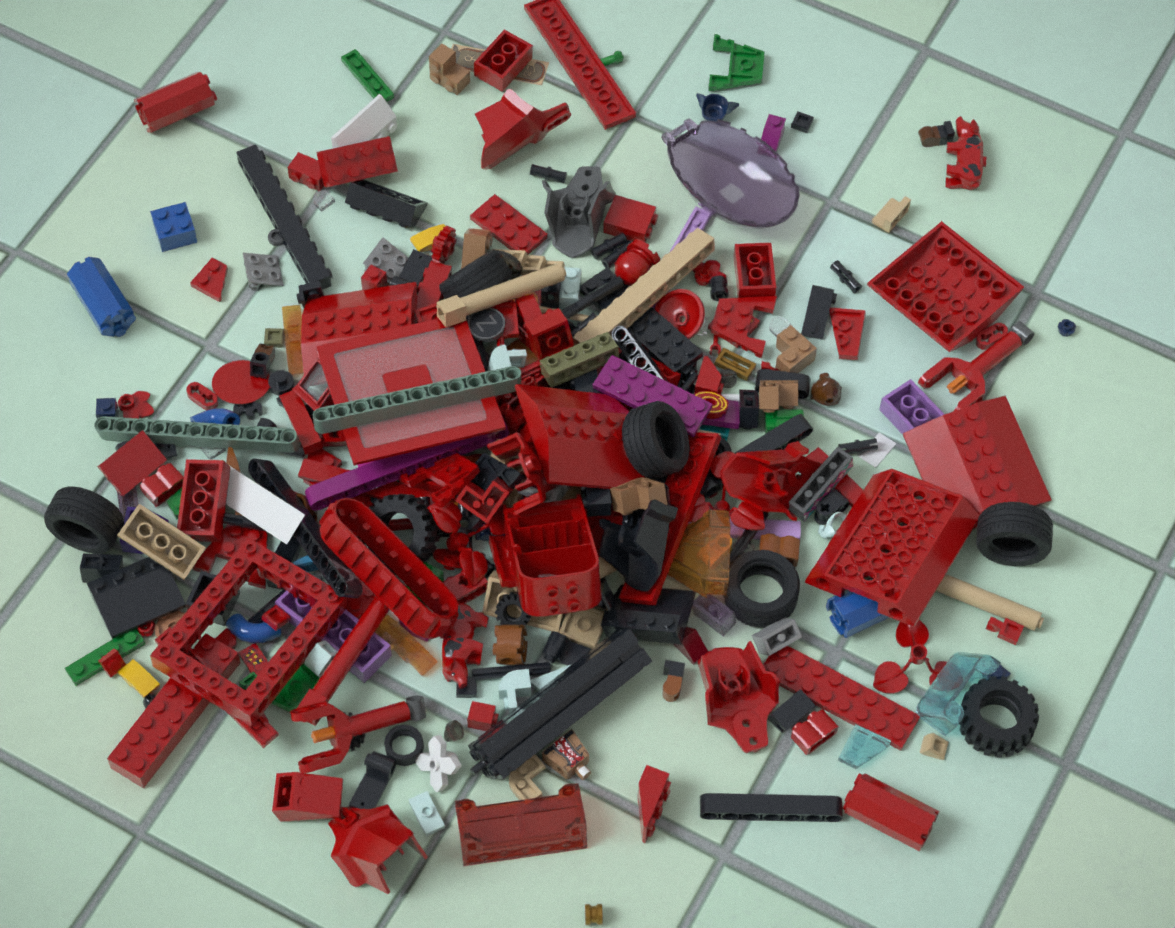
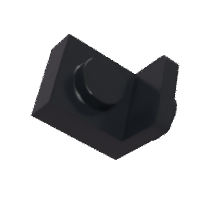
M317 281L299 285V293L296 294L298 304H302L303 308H305L308 298L312 300L324 296V290L321 282Z

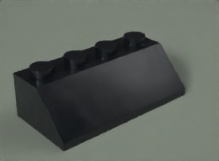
M364 179L350 182L345 203L349 204L352 209H363L368 215L382 216L383 220L398 222L399 226L404 228L416 225L428 202Z

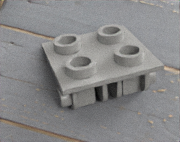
M382 237L363 262L365 265L364 271L370 265L387 273V283L390 285L394 276L399 277L408 257Z
M243 252L246 276L249 282L248 286L251 290H257L260 284L283 286L277 256Z

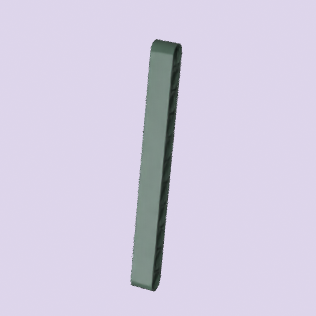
M509 366L321 407L313 412L314 429L318 433L325 434L515 392L514 386L521 384V370L518 367Z
M106 416L98 418L94 423L99 436L106 441H129L141 430H144L153 443L227 449L232 447L233 449L288 453L298 451L301 446L296 431L291 428Z

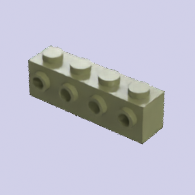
M609 332L597 335L594 338L540 360L541 373L550 387L553 388L604 366L611 355L619 358L618 345Z

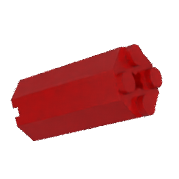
M195 72L134 99V103H138V105H135L142 124H147L149 127L146 128L147 132L152 133L215 105L214 101H217V96L209 87L210 80L207 74L203 75L201 72Z
M859 773L857 775L852 790H849L843 806V810H845L847 815L919 852L924 846L933 828V822H936L940 812L866 773L863 775Z

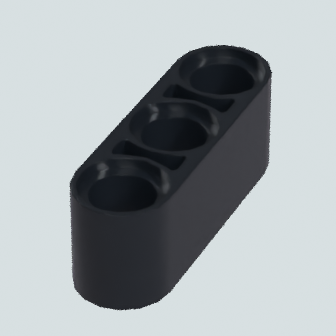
M760 369L757 371L755 390H758V393L760 380H798V399H805L809 396L811 378L808 375L770 369Z

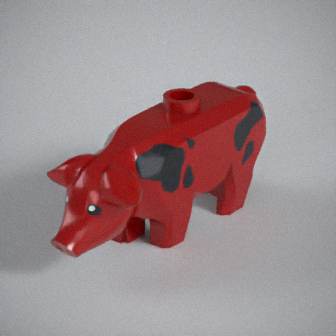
M960 116L955 121L959 139L956 142H947L946 153L957 155L956 165L947 164L946 175L953 178L946 177L945 187L974 190L981 184L983 167H986L987 157L983 156V141L980 136L979 125L974 119L969 123Z
M458 603L459 616L450 631L444 633L440 639H443L441 653L443 675L447 682L453 680L458 684L459 689L467 686L468 669L466 665H480L483 643L473 640L474 630L481 626L487 628L489 617L482 612L474 611L467 604Z

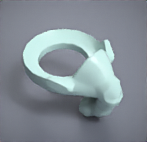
M842 512L834 513L828 519L826 527L824 525L819 526L818 534H820V537L826 539L833 537L837 532L832 528L833 520L840 516L843 522L847 515Z

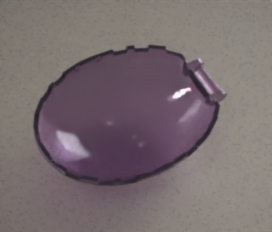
M688 118L679 127L661 135L663 142L667 145L670 164L680 184L699 206L714 217L731 225L746 229H766L787 221L794 214L800 197L799 186H796L794 173L789 172L788 164L772 147L759 137L753 138L748 135L746 129L741 127L739 130L730 126V122L720 119L717 122L703 120L697 125ZM688 130L686 133L682 134V135L679 136L678 138H676V139L674 138V137L678 136L679 134H681L682 132Z

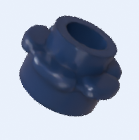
M1063 319L1062 322L1058 323V331L1062 336L1068 337L1075 332L1076 325L1069 319Z

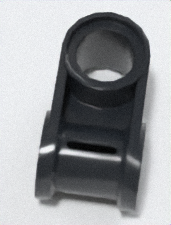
M836 489L832 490L817 504L814 520L819 525H826L828 519L834 513H843L848 508L850 501Z

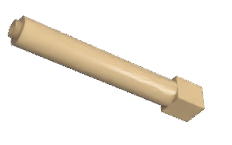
M557 263L461 298L455 295L438 301L437 317L445 327L466 320V316L564 281L566 270Z
M947 574L936 590L939 593L1003 619L1008 618L1033 631L1036 628L1040 629L1044 620L1041 617L1042 613Z

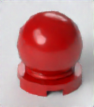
M635 239L627 246V251L622 253L615 262L616 277L619 276L627 286H632L640 276L645 275L653 265L660 261L658 253L655 252L653 254L648 249L650 245L642 240Z

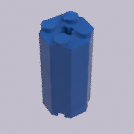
M87 257L83 263H80V261L74 263L67 273L69 283L101 335L111 337L123 336L136 320V316L102 260L96 257Z
M846 590L842 597L835 595L827 599V612L830 610L832 612V615L829 616L830 621L838 634H844L845 638L890 618L877 612L878 602Z

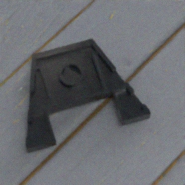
M483 453L474 463L478 465L480 472L470 482H473L486 492L492 481L499 477L506 482L508 487L514 490L515 486L525 476L511 467L508 468L507 465L490 455ZM466 509V516L470 520L468 524L469 529L476 532L484 521Z

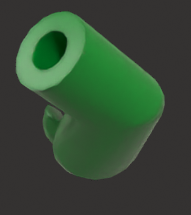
M615 51L613 55L601 58L600 60L604 66L621 63L624 55L621 51Z

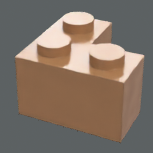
M441 43L429 55L430 79L434 83L440 84L446 90L456 95L470 83V71L456 63V51Z
M468 228L464 233L461 269L486 254L488 249L490 250L493 242L490 230Z
M792 325L777 335L776 348L782 353L776 359L775 368L779 371L799 373L815 361L817 348Z
M760 380L759 409H763V412H775V409H779V406H783L784 409H793L794 406H798V380Z
M640 477L610 488L613 511L619 512L622 515L632 514L637 509L646 510L649 502L654 499L667 505L665 485L658 481Z

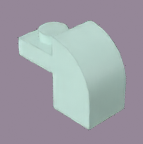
M506 345L496 347L491 354L488 371L509 366L524 367L527 358L526 349L507 351Z
M326 640L321 641L308 654L304 664L320 678L338 651Z
M529 669L511 671L499 683V699L504 700V709L509 710L510 713L517 708L516 697L531 696Z

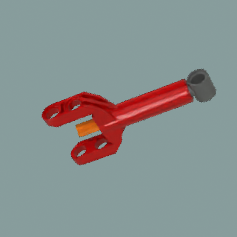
M1018 321L1011 328L1010 332L971 362L959 358L944 357L919 378L918 384L924 389L930 388L951 371L956 379L946 386L949 389V393L955 394L964 386L971 391V393L958 402L954 411L982 402L985 394L984 375L1021 345L1028 344L1035 333L1021 321Z
M421 695L410 696L406 698V702H398L352 716L346 715L326 701L291 710V720L294 722L301 721L305 723L327 716L328 727L312 731L311 738L314 743L330 739L331 746L334 748L303 757L298 762L299 771L309 773L340 764L348 753L351 739L354 736L409 720L417 721L426 718L424 697Z

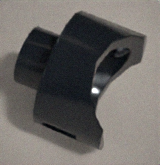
M285 370L273 372L268 379L271 393L277 396L292 391V388L295 387L292 374Z

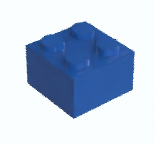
M186 202L150 211L162 252L197 243L195 229Z

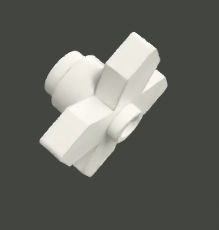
M441 735L433 736L428 743L429 753H421L415 762L421 771H431L430 784L436 792H440L448 785L447 774H456L462 765L454 752L446 751L447 743Z

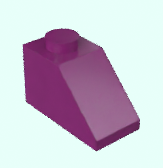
M772 114L768 115L758 154L775 158L784 134L786 118Z

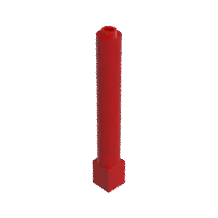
M377 596L373 598L312 690L309 689L297 708L321 701H330L390 610ZM321 718L309 721L308 723L316 726Z

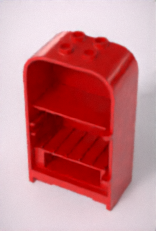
M577 494L575 499L540 503L515 516L512 513L514 507L507 508L506 505H502L505 540L523 611L531 616L545 617L585 611L597 606L601 601L599 558L581 495Z

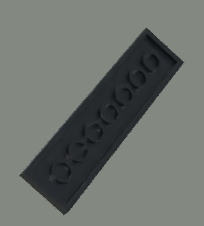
M605 268L581 284L580 292L586 296L616 278V275L608 268ZM624 284L619 289L594 303V305L601 311L606 309L629 286ZM652 307L627 328L634 333L645 350L655 360L666 365L673 372L681 373L703 357V352Z

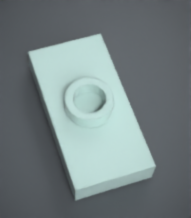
M428 791L408 799L426 837L445 828Z

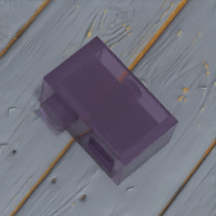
M704 590L694 600L692 606L694 615L723 637L736 624L734 612Z

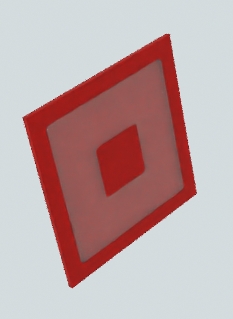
M438 318L316 346L334 405L485 372L467 320L445 327ZM495 396L342 429L353 466L505 430L506 426Z

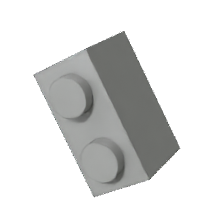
M786 617L751 635L758 652L768 656L802 637L795 619Z

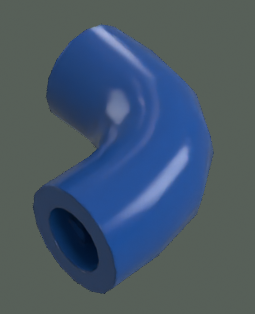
M216 408L198 413L190 417V421L239 425L240 417L231 410Z
M240 613L232 615L226 622L227 629L234 636L248 643H264L281 636V628L275 631L266 622H248Z

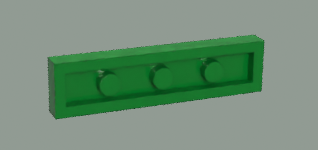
M356 49L341 56L343 64L373 99L379 94L386 102L394 99V93Z
M134 629L110 640L65 667V671L75 686L104 670L98 660L112 649H116L121 657L124 658L144 646L145 641L137 629Z

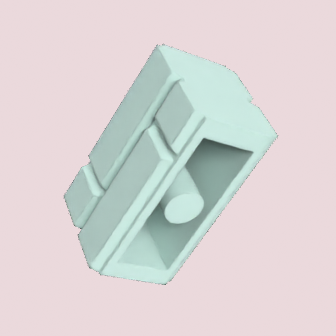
M564 267L566 276L565 280L561 282L559 309L561 310L579 300L581 285L580 268Z

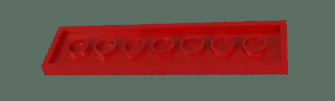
M788 645L768 656L763 664L766 671L773 672L779 678L780 687L793 694L801 689L816 706L900 751L920 719V715Z

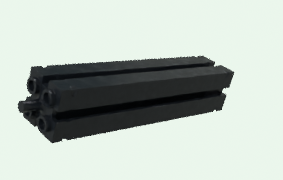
M631 629L614 631L610 637L605 638L479 736L476 741L470 743L468 747L471 750L469 752L471 757L476 762L480 760L479 763L470 769L471 773L475 776L482 771L490 779L506 778L510 772L516 770L643 670V667L653 662L644 648L641 649L638 644L639 641Z

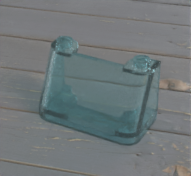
M956 652L950 657L917 704V715L942 735L946 736L957 727L964 716L963 708L955 702V699L966 683H970L977 678H987L988 675L993 674L997 670L1001 662L991 655Z

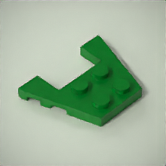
M714 34L713 51L731 52L728 76L710 74L708 91L762 83L765 51L745 44L742 46L734 43V40H725L720 38V35Z
M303 663L272 701V704L290 713L291 710L299 706L309 689L312 690L320 678ZM254 672L250 673L239 682V686L246 690L257 675Z

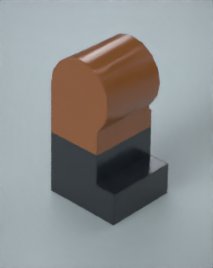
M665 660L663 675H668V678L663 684L662 696L668 702H674L680 696L685 663Z

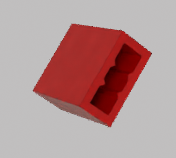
M615 195L603 223V233L617 236L622 232L627 240L634 241L638 239L646 242L647 238L650 239L652 235V225H656L658 220L656 206Z

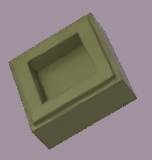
M265 328L264 344L275 346V348H283L284 329Z

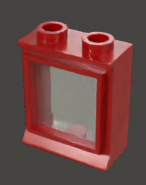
M317 356L298 384L292 388L314 411L318 408L334 404L319 356Z

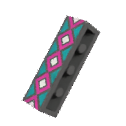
M837 446L789 501V510L805 522L816 510L817 504L852 469L853 457Z

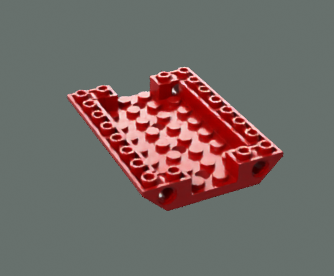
M895 469L873 474L809 573L805 583L838 597H842L847 589L878 602V613L915 627L978 522L980 515L964 496ZM922 496L924 499L918 500L914 497ZM901 522H904V523H906L907 525H906V526H900V525H898V524L901 523ZM888 549L891 552L883 553L881 550ZM870 576L873 580L868 581L864 578Z

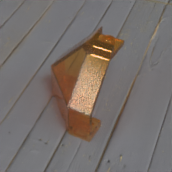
M708 510L703 514V517L696 522L692 521L686 526L667 574L707 598V594L726 595L727 584L729 583L731 526L729 511Z

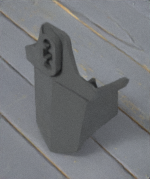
M593 166L579 167L571 182L563 189L553 191L547 181L542 180L543 188L547 192L544 213L551 231L553 246L562 254L572 259L586 253L594 247L606 204L611 203L616 195L610 181H606L603 185L600 167Z

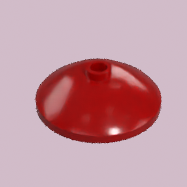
M686 289L670 291L658 301L654 308L689 340L698 333L704 322L705 309L703 302L695 293Z

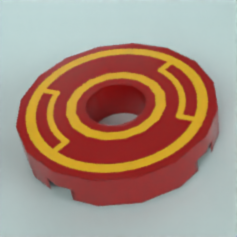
M699 391L694 394L712 403V409L706 418L718 419L727 413L729 403L721 394L712 391Z

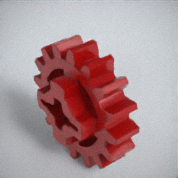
M446 225V227H443V230H440L438 236L434 237L431 249L433 262L444 264L449 256L453 255L457 242L455 228Z

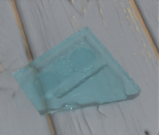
M855 724L838 761L858 769L888 748L891 740Z

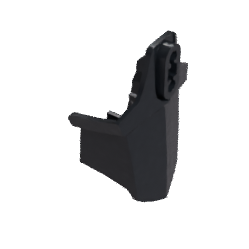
M666 484L664 485L667 505L656 499L651 500L646 510L642 509L638 518L634 519V524L631 528L603 518L599 520V526L604 529L598 555L623 575L626 584L643 592H648L661 574L669 523L676 518L678 511L677 507H673L670 504L669 486Z

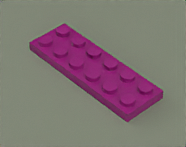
M611 355L593 383L594 389L633 408L655 401L669 404L680 415L688 435L692 437L696 435L712 409V403Z

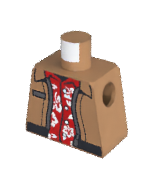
M572 729L542 752V761L565 779H570L573 775L577 774L581 780H585L591 774V771L586 767L589 763V753Z

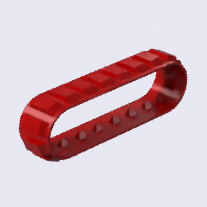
M343 498L336 500L335 503H330L319 521L321 525V538L326 545L413 633L428 639L442 637L444 633H448L459 616V605L451 590L362 502ZM349 528H351L432 611L425 607L415 597V595L352 533V531Z

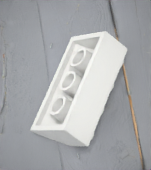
M380 94L331 137L332 149L387 137L396 130V115Z

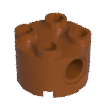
M495 625L497 643H493V655H496L497 664L524 665L528 648V641H525V637H523L527 636L525 625Z

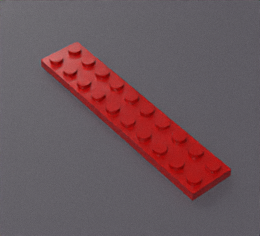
M535 0L524 4V10L603 128L606 130L635 118V110L561 1Z
M697 432L694 437L688 435L690 448L688 461L681 471L668 475L665 482L669 486L670 504L673 507H677L678 511L676 518L669 523L661 574L648 592L636 590L625 583L619 596L622 602L656 605L722 437L718 433Z

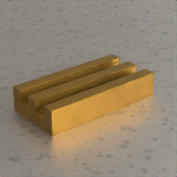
M725 348L722 349L714 362L715 366L745 381H748L749 376L756 369V363Z

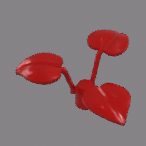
M725 451L717 455L711 463V473L715 477L721 478L720 471L735 453ZM724 485L722 499L715 503L714 508L710 502H705L702 494H699L688 521L692 523L703 522L709 517L711 510L714 517L728 518L730 516L732 523L739 528L754 531L765 529L763 511L754 506L741 502L738 508L733 507L730 510L729 503L725 501L726 489Z
M449 501L444 507H441L437 503H433L428 509L432 513L436 524L442 531L452 533L446 541L447 548L451 552H460L459 563L469 583L472 586L476 585L487 572V561L479 551L473 552L471 548L464 547L467 546L469 537L487 527L490 528L494 535L499 536L505 533L502 507L492 521L480 527L476 532L472 531L466 535L461 532L457 533L461 526L459 521L462 518V513L456 504Z
M918 620L915 627L900 622L896 629L895 637L897 643L904 648L911 646L910 659L906 665L900 669V666L895 662H883L876 669L873 687L882 693H898L904 690L909 682L904 672L910 664L920 665L925 662L932 673L929 677V684L934 691L940 694H949L965 687V680L961 672L953 664L939 661L934 669L931 667L929 658L926 657L927 649L924 646L929 638V631L920 620Z

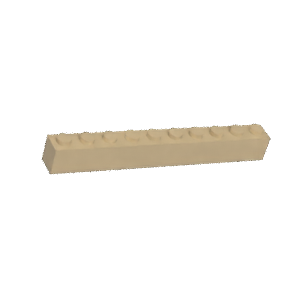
M699 228L689 233L671 252L665 254L662 260L653 265L645 275L640 276L631 287H628L619 298H615L611 305L603 309L594 320L589 321L585 328L578 331L573 337L574 346L606 332H609L612 337L615 327L624 326L628 328L715 250L714 238Z

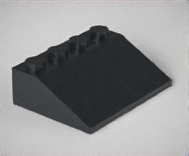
M150 557L87 583L92 599L112 639L186 607L171 571Z
M620 585L614 594L612 608L610 611H604L600 625L606 637H610L616 630L623 631L630 628L639 641L682 645L696 595L695 591L662 588L656 605L622 602L619 596L624 585Z

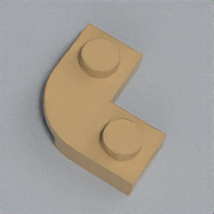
M536 754L516 770L510 772L509 775L511 791L526 808L542 797V792L531 780L545 770V765Z

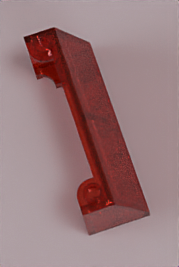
M579 783L566 784L559 789L558 795L482 806H476V803L470 799L455 801L463 866L587 848V826Z

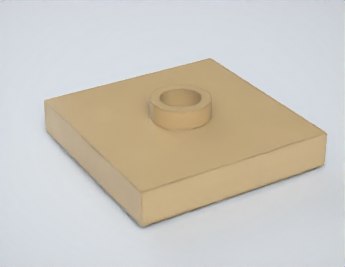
M592 608L585 611L567 613L559 633L568 637L572 642L593 649L598 645L603 633L600 625L604 612Z

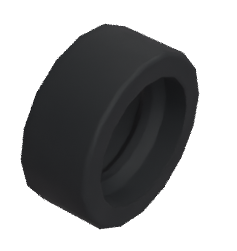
M411 725L395 726L385 737L386 756L396 759L397 765H412L418 756L423 753L422 735L418 729ZM400 736H410L416 741V749L410 754L400 755L393 751L392 743Z

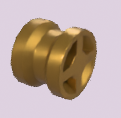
M585 904V925H590L591 923L603 925L602 904H597L596 906Z

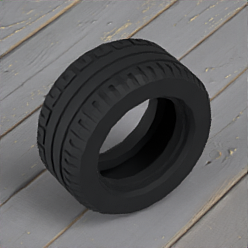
M493 249L444 280L439 285V290L445 299L455 295L461 298L508 281L512 277V271L508 268L507 263L504 262L505 260L501 257L499 251Z
M655 401L628 412L623 421L622 440L626 455L634 469L640 475L649 479H658L681 471L688 461L690 448L686 427L677 411L667 403Z
M75 486L59 489L44 514L45 525L56 538L75 549L92 554H102L111 550L118 538V533L124 525L122 513L112 502L91 490Z
M1003 502L991 505L980 514L977 524L976 545L981 554L987 559L1003 565L1026 566L1044 560L1051 552L1053 522L1049 515L1041 508L1022 502Z
M752 550L743 553V555L733 560L725 575L723 597L728 611H730L734 618L745 623V625L766 628L785 617H790L797 605L800 591V579L797 570H795L796 568L786 557L773 551ZM766 575L779 583L783 593L772 602L759 603L745 596L740 585L750 576Z

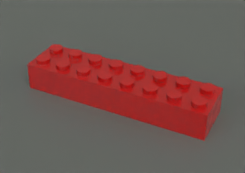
M206 633L193 648L219 675L226 679H229L241 663L237 651ZM170 678L108 756L107 760L110 768L144 789L210 702Z

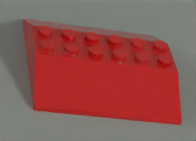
M942 221L867 283V286L949 353L973 341L978 333L988 328L999 318L1024 289L1023 285Z
M412 282L325 295L312 300L308 298L302 313L301 351L304 374L318 356L316 346L416 324L417 283ZM323 369L310 384V387L327 384Z
M521 384L514 386L547 484L610 489L644 477L634 469L626 455L622 440V426L629 411L615 398L607 394Z
M1006 395L947 413L902 434L921 479L964 496L979 515L986 508L997 503L1022 502L1039 506L1052 500ZM978 522L976 523L973 530L977 529Z

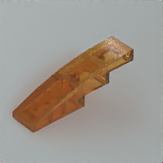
M283 306L282 314L288 372L292 375L303 374L301 306Z
M388 614L375 631L378 636L391 645V650L394 649L421 676H424L438 662L409 632Z

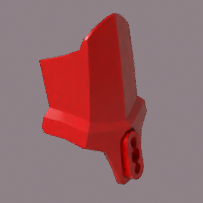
M512 89L506 90L500 101L475 113L484 133L481 136L485 142L482 151L481 168L483 170L491 169L527 144H536L543 140L549 131L566 122L571 117L568 104L565 102L548 110L541 111L522 100Z
M516 432L487 444L488 449L501 461L515 456L519 457L507 464L508 468H514L519 465L523 467L527 480L515 486L518 491L534 485L537 486L538 493L513 504L514 510L512 513L514 516L544 502L546 499L545 493L558 487L556 484H547L534 443L526 442L521 434Z
M797 441L789 443L784 450L737 452L727 461L720 474L729 496L740 499L760 511L781 512L789 519L797 521V517L789 510V501L822 464L804 457L803 455L809 453V449Z
M752 641L747 643L744 650L735 647L714 648L702 655L697 663L706 690L705 700L708 725L726 730L744 753L757 752L760 749L766 748L768 746L767 716L779 704V678L773 672L765 670ZM752 739V740H753L754 742H756L757 744H756V745L750 744V740Z
M388 804L372 809L341 807L340 818H332L328 823L336 839L331 858L354 887L367 883L389 894L390 890L381 871L387 870L383 862L396 850L401 855L405 854L401 848L405 842L425 860L428 858L414 837L413 831L403 824Z

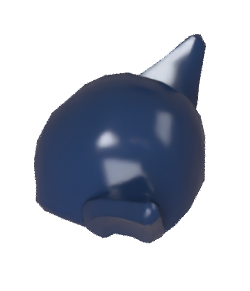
M700 93L696 94L699 106L702 109V117L711 123L721 122L727 114H730L739 107V103L728 102L724 96L719 94H709L707 96Z

